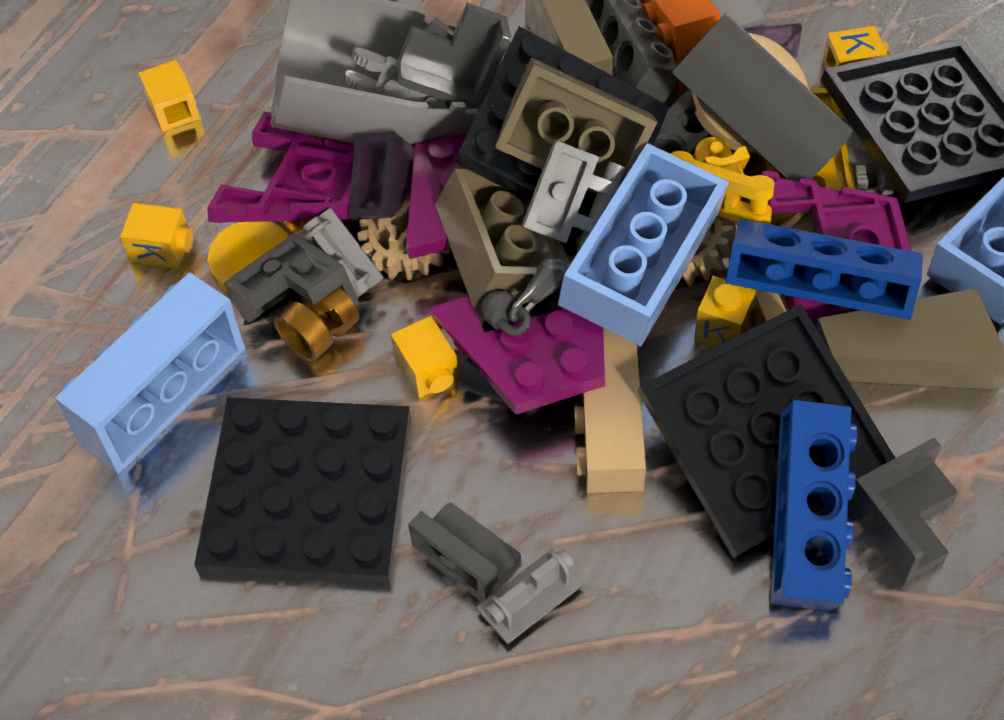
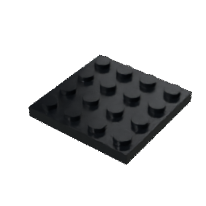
M519 26L454 162L531 202L542 169L495 148L511 100L531 57L651 113L657 121L648 141V144L653 146L669 106ZM586 190L578 211L579 214L588 217L597 194Z
M963 39L826 68L820 80L904 203L1004 177V92Z
M802 304L640 385L637 390L733 558L774 537L780 414L792 400L851 407V423L857 426V441L854 451L849 455V471H854L855 481L857 478L895 459V456ZM809 448V456L813 463L819 467L826 468L827 459L825 455L816 448ZM807 496V505L811 512L816 514L825 509L823 502L818 497Z
M227 397L194 563L197 572L390 584L411 419L410 407Z

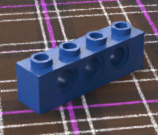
M739 219L726 284L911 320L922 280L923 253Z
M792 400L780 414L771 604L830 611L844 604V598L847 599L850 594L852 574L849 568H845L846 549H849L852 544L854 526L853 521L847 519L848 500L852 499L855 490L854 471H849V455L854 451L857 441V426L851 423V407ZM809 448H816L825 455L827 459L826 468L819 467L813 463L809 456ZM808 495L816 496L823 502L825 507L824 516H818L811 512L807 505ZM806 543L813 544L820 549L823 555L822 566H816L806 558Z

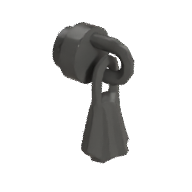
M560 258L544 259L519 299L508 291L501 292L495 290L489 293L481 305L485 321L495 329H501L507 335L517 336L524 333L530 325L531 317L529 312L532 308L562 286L563 277L567 271L566 264ZM529 299L530 302L525 308L522 307V304ZM522 320L521 325L518 327H514L510 324L511 322H518Z

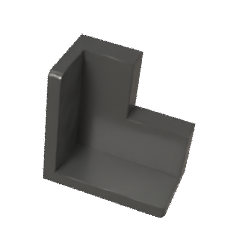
M467 2L451 40L411 26L397 60L398 84L450 103L464 102L468 109H479L511 39L507 17Z
M296 233L225 281L241 317L248 323L294 291L314 305L340 287L350 297L355 306L359 305L345 267Z
M936 438L930 439L857 478L853 497L848 502L849 510L905 583L944 562L949 553L923 520L924 517L955 501L958 494L955 487L935 464L941 448V444Z

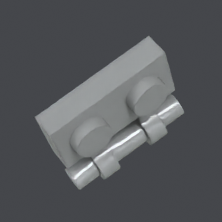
M554 140L521 226L564 243L567 242L571 229L574 226L583 230L577 247L581 248L620 187L626 167L609 161L605 174L601 178L593 175L599 159L598 156ZM587 188L598 192L587 217L579 214L578 211Z

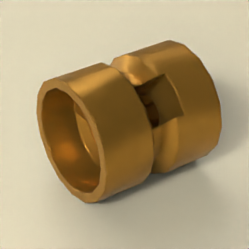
M340 287L314 305L300 296L302 303L292 302L273 321L283 341L297 355L309 362L316 361L333 344L332 336L341 337L360 318L355 304Z

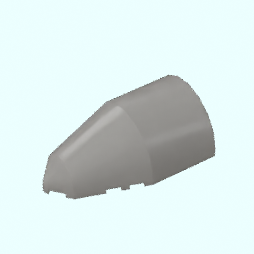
M289 0L274 83L271 108L272 127L392 151H405L415 149L416 143L468 132L479 109H468L464 102H451L449 109H428L427 102H414L350 89L341 82L343 73L346 70H354L378 80V72H372L353 62L351 59L353 49L360 47L386 58L391 56L398 59L411 26L425 30L432 21L425 18L426 10L390 0ZM451 21L449 28L455 32L458 23Z

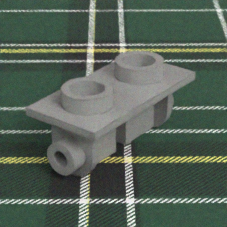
M331 207L320 216L310 220L303 226V229L296 233L345 267L357 298L384 278Z
M550 549L476 606V609L508 645L582 587L584 582L572 571L571 567L574 565V561L567 551L561 549L556 553L553 549Z

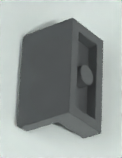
M447 503L433 519L423 511H420L408 524L412 546L484 600L497 590L521 562L520 552L453 503Z

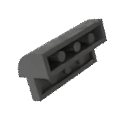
M727 13L719 19L672 72L788 180L797 182L800 178L811 180L839 151L854 131Z

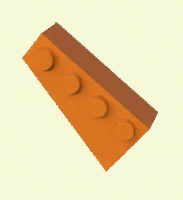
M639 0L646 16L657 27V33L665 46L672 51L677 65L682 62L721 18L720 11L710 0ZM680 80L674 86L678 96L685 94L689 90Z

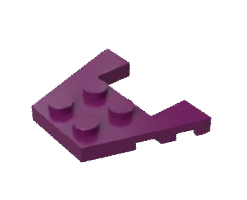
M263 112L252 131L253 146L287 152L265 192L221 184L207 207L208 221L214 223L305 221L320 216L330 207L340 220L348 219L372 170V155L335 139L325 138L324 141H321L305 133L274 128L271 126V113Z
M468 132L415 144L406 241L409 259L448 250L447 237L435 203L454 169H466L454 161Z
M762 172L761 175L772 178L775 183L774 195L768 200V205L772 208V214L809 211L812 216L815 232L818 234L911 251L897 198L842 187L839 191L820 187L815 180L800 178L797 182L779 178V173ZM792 296L786 298L789 309L802 304L815 327L818 318L858 310Z
M469 295L431 307L433 319L438 327L444 329L453 339L454 345L463 355H467L480 369V375L515 414L605 386L603 327L565 308L531 318L530 325L524 333L511 336L501 329L484 332ZM522 321L513 323L511 325L514 327H518L521 325Z

